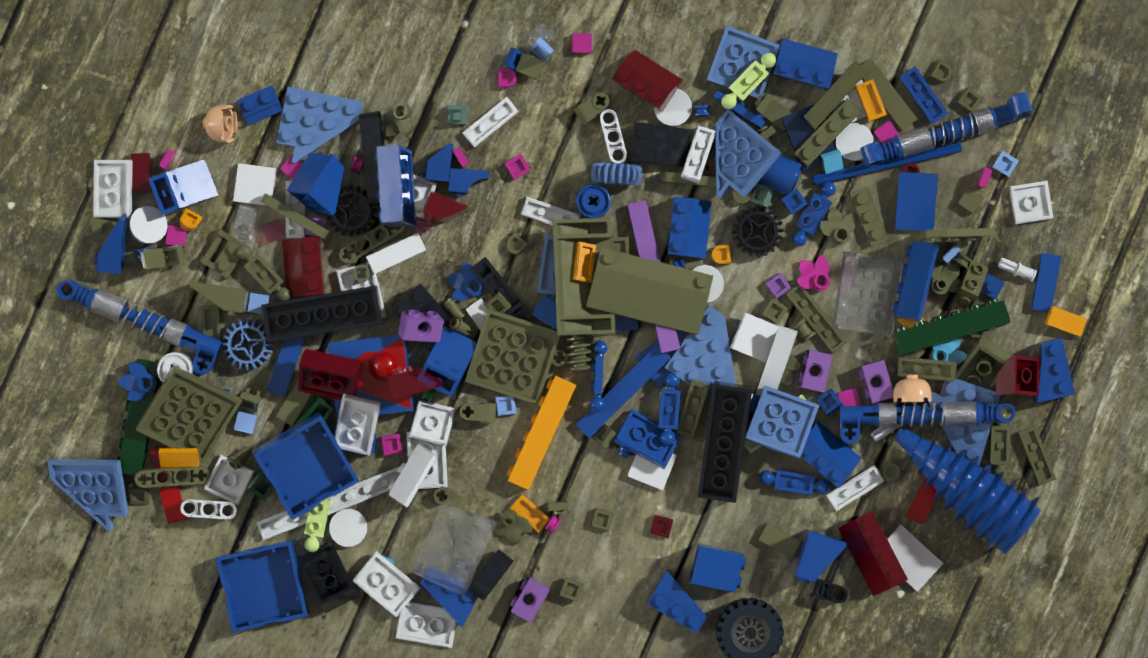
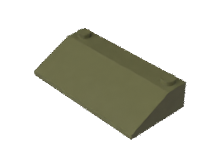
M611 218L553 220L557 336L615 334V314L586 307L591 283L572 280L576 242L596 245L594 274L600 249L610 250Z
M601 248L598 253L586 307L698 335L713 275Z

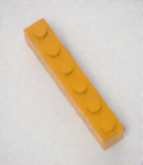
M556 375L554 379L550 377L546 386L549 391L546 396L542 395L538 404L541 407L538 414L534 412L530 421L533 426L530 431L526 430L522 441H525L523 448H518L514 456L517 459L515 466L510 465L506 474L509 476V482L529 490L576 384Z

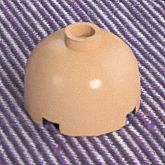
M216 105L207 112L206 117L203 119V128L212 140L222 143H231L234 140L231 137L233 133H237L238 120L236 111L231 109L233 108L232 105Z
M906 375V379L900 380L894 387L893 402L897 403V399H901V403L924 402V398H928V402H932L929 384L923 379H918V375Z

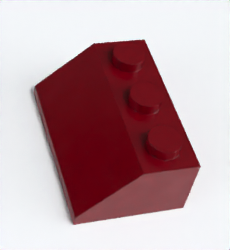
M636 50L621 63L612 77L616 84L661 112L664 111L683 79Z
M320 237L282 241L286 288L290 290V298L326 294Z
M304 349L299 363L298 391L342 400L343 394L356 396L361 374V360Z
M413 366L392 371V376L387 377L393 400L443 386V381L420 368L413 369Z

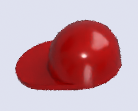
M365 352L357 358V360H361L360 378L366 381H385L387 377L392 376V371L398 370L397 359L389 352Z

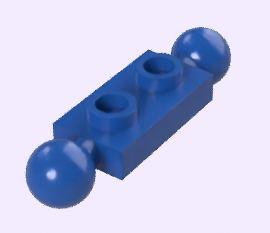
M825 182L821 185V195L815 192L795 225L800 229V231L795 232L792 236V242L795 246L801 247L806 244V234L814 235L832 204L827 198L836 191V187L832 182Z
M601 340L596 341L592 346V350L596 354V361H592L591 372L595 373V380H591L590 391H594V398L590 402V408L597 413L605 408V401L602 399L603 355L607 352L608 347Z
M669 373L665 376L664 382L668 389H661L658 428H664L660 435V441L666 446L674 443L675 435L672 429H678L681 391L675 390V387L680 382L679 376L675 373Z
M764 470L758 476L759 482L762 485L775 483L774 489L812 495L814 489L817 493L825 495L831 488L827 480L822 479L814 482L815 476L782 470H777L776 475H773L772 472Z

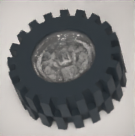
M745 597L739 601L731 602V605L723 609L724 611L719 615L718 623L716 624V638L725 656L728 658H772L775 654L779 653V648L784 642V629L779 614L771 605L757 598L751 597V599H746ZM748 628L755 629V635L751 638L745 636V631ZM755 639L760 641V643L756 644Z

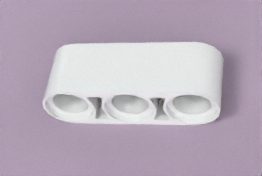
M606 109L600 115V123L609 158L612 163L622 164L626 160L627 154L619 121L613 110ZM607 113L614 116V121L610 124L605 123L603 120V116ZM616 132L619 139L616 142H610L608 140L609 133ZM614 151H621L624 156L623 159L620 161L614 160L612 157Z
M186 499L180 506L182 514L187 517L232 519L237 512L235 505L228 501ZM188 502L193 503L195 506L192 513L184 511V505ZM212 504L214 507L213 513L205 514L203 512L204 505ZM226 505L233 507V513L229 516L222 513V509Z

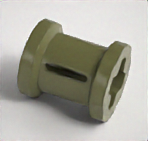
M805 318L791 328L797 331V334L802 339V344L816 334L805 323Z

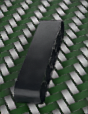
M379 111L359 114L367 198L370 206L380 205L377 198L379 183L376 179L378 164L375 161V154L377 153V147L385 146L382 117Z

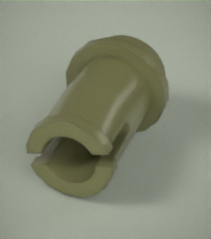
M451 297L442 304L443 309H446L453 318H463L466 315L455 303L456 300Z
M454 317L450 320L449 327L453 332L457 331L466 337L472 335L466 330L473 333V327L464 323L460 317Z
M243 446L235 456L230 457L229 465L235 470L241 469L243 467L242 464L252 455V451L247 446Z

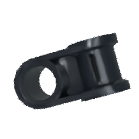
M817 578L810 597L843 603L848 598V592L842 585ZM837 589L844 591L842 599L834 597V592Z

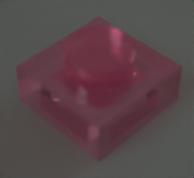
M416 219L414 231L426 233V230L431 231L432 223Z

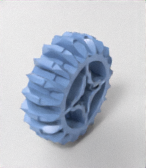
M595 163L591 169V181L600 184L636 186L641 184L642 168L629 164Z
M246 319V325H244L242 320H238L239 327L232 323L231 325L234 330L226 329L230 336L223 335V338L228 340L227 343H222V346H228V349L223 350V354L230 353L226 360L228 361L233 358L232 366L239 362L238 369H242L244 364L246 370H250V364H252L253 369H257V362L260 366L264 365L261 360L262 358L266 361L269 360V357L265 354L273 353L272 350H268V346L272 347L274 343L267 342L266 329L264 331L261 330L264 327L263 323L257 327V320H254L252 325H250V319ZM246 328L257 331L261 337L252 339L247 333ZM241 331V342L233 346L235 335ZM246 339L248 340V342L257 341L256 343H253L252 346H250L251 349L249 350L247 347L239 348V346H242L243 343H245L244 341ZM263 343L260 355L255 358L254 348L256 345ZM244 350L250 361L239 358L235 351Z

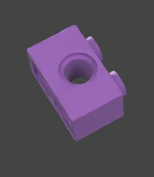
M417 310L402 311L398 333L403 340L440 342L444 320L434 311H428L427 313H420ZM424 323L422 327L418 328L419 324Z
M812 350L804 353L802 364L805 365L804 372H800L798 383H801L800 387L824 392L832 355ZM813 365L819 367L820 371L817 376H812L809 372L810 367Z
M884 360L860 366L861 370L858 371L861 382L865 381L867 388L864 389L866 400L875 403L893 398V389ZM877 376L880 378L881 383L878 387L874 388L871 385V379Z
M532 577L529 580L524 579L519 588L522 592L519 597L515 595L510 603V606H512L511 612L530 623L550 590L548 586ZM532 594L534 602L531 604L525 603L523 600L524 595Z

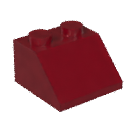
M1011 355L996 375V394L1021 397L1039 396L1040 358Z

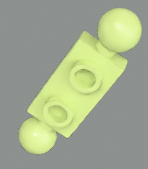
M765 53L761 58L760 64L755 60L728 88L732 93L722 97L721 104L725 109L734 108L737 98L743 102L769 75V72L765 69L772 68L776 64L775 55Z
M331 499L323 500L308 512L304 534L310 535L304 543V547L308 552H316L319 549L317 537H324Z

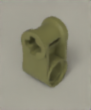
M599 92L578 105L573 111L581 122L586 125L609 106L610 99L607 94ZM598 96L606 98L604 106L601 104L596 105Z
M467 403L461 406L459 413L461 418L467 421L495 423L496 404ZM466 406H469L470 410L474 411L473 414H470L469 418L466 417V414L462 413Z

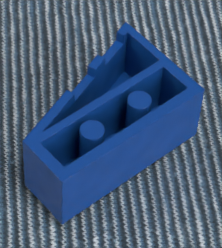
M1062 338L1040 342L1038 354L1040 358L1039 396H1034V402L1039 403L1074 395L1075 392Z
M429 566L420 582V586L462 628L478 597L468 590L469 586Z
M666 569L649 597L647 604L698 633L707 616Z

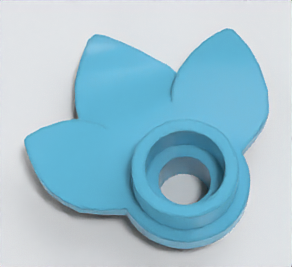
M961 338L932 347L931 359L938 360L937 354L941 353L945 361H957V365L963 362L967 355L959 351Z

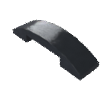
M486 257L470 268L492 296L500 292L510 303L511 308L505 312L506 314L524 320L532 317V314Z

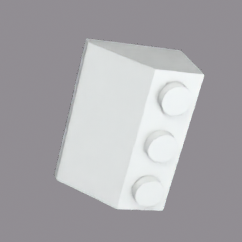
M417 444L416 447L412 445L407 454L410 457L406 464L404 462L401 464L397 471L400 473L398 479H393L388 487L391 490L388 495L406 507L410 505L438 456L420 444Z

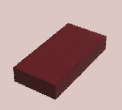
M151 153L130 154L131 160H133L132 192H152L148 181L151 178Z

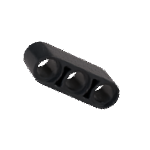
M498 549L468 590L484 601L514 560Z

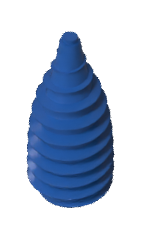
M901 428L896 434L897 442L911 457L910 461L913 460L919 468L917 474L923 473L926 477L925 487L933 485L935 488L934 500L943 497L946 501L943 511L953 508L956 512L954 521L963 518L967 522L965 531L974 528L977 531L976 540L985 537L989 541L987 550L995 546L1003 554H1007L1041 512V509L1037 506L1039 497L1031 501L1026 498L1028 488L1019 492L1014 489L1016 479L1005 483L1002 481L1004 471L996 475L990 473L992 463L984 467L977 465L979 456L971 460L964 458L965 449L959 453L950 451L951 444L942 447L936 444V440L931 442L907 429Z

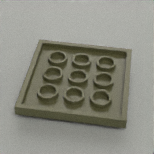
M488 308L465 382L538 405L560 336H557V330Z
M173 365L137 424L136 431L171 448H198L199 461L204 463L240 406L242 399Z

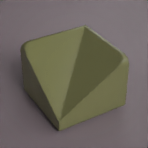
M522 53L515 71L537 79L544 61Z

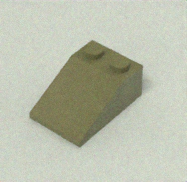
M189 281L188 285L221 309L227 310L228 315L242 316V313H247L250 290Z
M981 335L967 354L966 359L957 369L956 379L993 389L996 385L997 373L1012 354Z

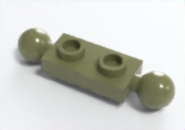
M248 245L239 246L237 256L242 260L248 261L244 267L269 295L275 291L278 301L290 300V290L280 286L284 280L259 253L253 257L252 249Z
M1002 409L1000 411L1001 417L1004 419L1009 418L1007 411ZM997 423V426H991L989 464L995 465L991 472L994 475L1004 471L1003 481L1007 476L1003 465L1010 464L1011 427L1005 426V423Z

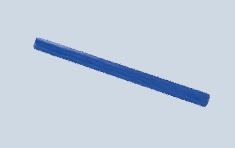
M955 142L944 146H937L935 149L905 158H889V160H885L883 163L873 167H866L864 163L828 174L820 173L813 175L812 180L814 185H819L825 182L958 153L962 151V145L960 142Z

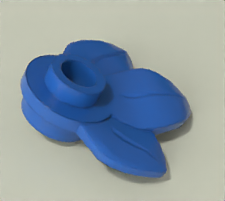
M463 263L461 273H453L447 276L448 282L455 288L452 298L464 301L470 296L480 295L484 290V285L470 269L472 267L471 264ZM473 283L478 285V289L475 291L471 289Z
M135 362L129 363L131 374L123 376L118 381L124 389L129 390L128 400L130 401L141 400L146 393L152 392L157 385L155 377L148 374L146 367ZM147 379L150 381V386L148 387L144 384Z

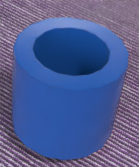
M780 155L761 177L759 184L789 195L790 191L794 190L800 176L801 163Z
M589 184L578 192L576 198L577 209L585 218H601L609 210L611 204L610 195L604 187L597 184ZM589 197H597L599 199L597 200L598 205L590 206L588 204L590 202Z

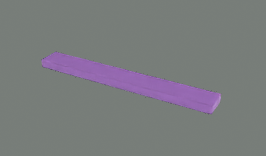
M646 200L627 204L638 256L660 262ZM655 325L661 354L680 350L676 330Z

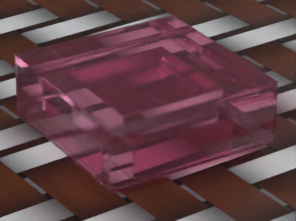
M280 219L261 225L267 243L286 237Z

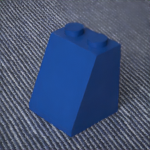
M309 153L287 188V191L311 212L334 216L344 166L339 162V158L333 154Z
M807 529L793 572L797 576L796 579L808 584L810 581L815 582L844 550L847 543L843 540Z
M698 543L690 583L735 592L736 588H740L742 577H739L740 570L745 568L746 559L743 558L744 554Z

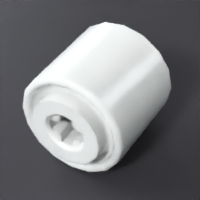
M173 352L166 354L158 363L157 373L162 382H164L172 369V364L195 375L192 366L193 360L185 353Z

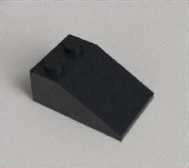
M635 122L630 162L684 167L690 148L691 129Z
M419 284L392 308L400 319L402 311L437 312L444 320L443 328L445 326L450 329L449 322L452 318L422 284ZM424 323L419 324L418 328L422 327ZM420 341L429 352L432 351L436 343Z
M332 541L320 546L316 552H309L297 558L325 614L359 596Z

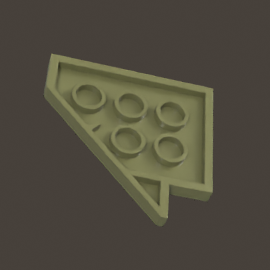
M995 228L925 230L918 233V240H923V243L929 244L942 240L943 243L959 241V238H962V242L975 241L976 237L995 236Z

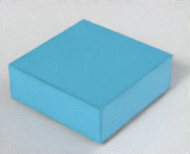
M839 149L821 155L823 172L825 174L844 169Z

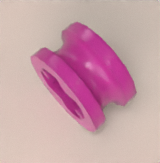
M356 155L350 170H356L360 174L364 166L363 158H359V155Z
M553 515L545 529H550V533L553 534L562 519H557L556 515Z

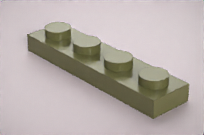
M847 98L793 154L808 167L861 111Z

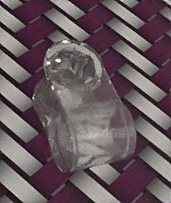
M239 204L235 223V238L238 242L248 243L251 241L259 208Z

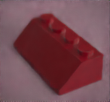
M430 191L422 213L426 215V220L439 225L440 222L445 223L469 212L470 208L466 204Z
M873 511L838 528L873 596L908 580Z

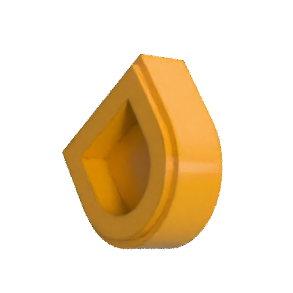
M186 208L180 217L179 223L184 230L193 231L198 227L203 217Z
M729 244L718 245L712 249L711 258L715 263H731Z

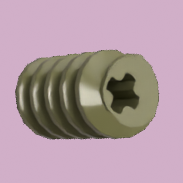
M572 336L567 339V342L572 343V345L567 347L568 350L572 351V353L567 354V357L573 359L567 362L568 365L573 366V368L568 370H587L591 368V365L586 364V362L591 361V358L586 356V354L591 353V350L586 349L587 346L591 345V342L586 341V339L591 336Z

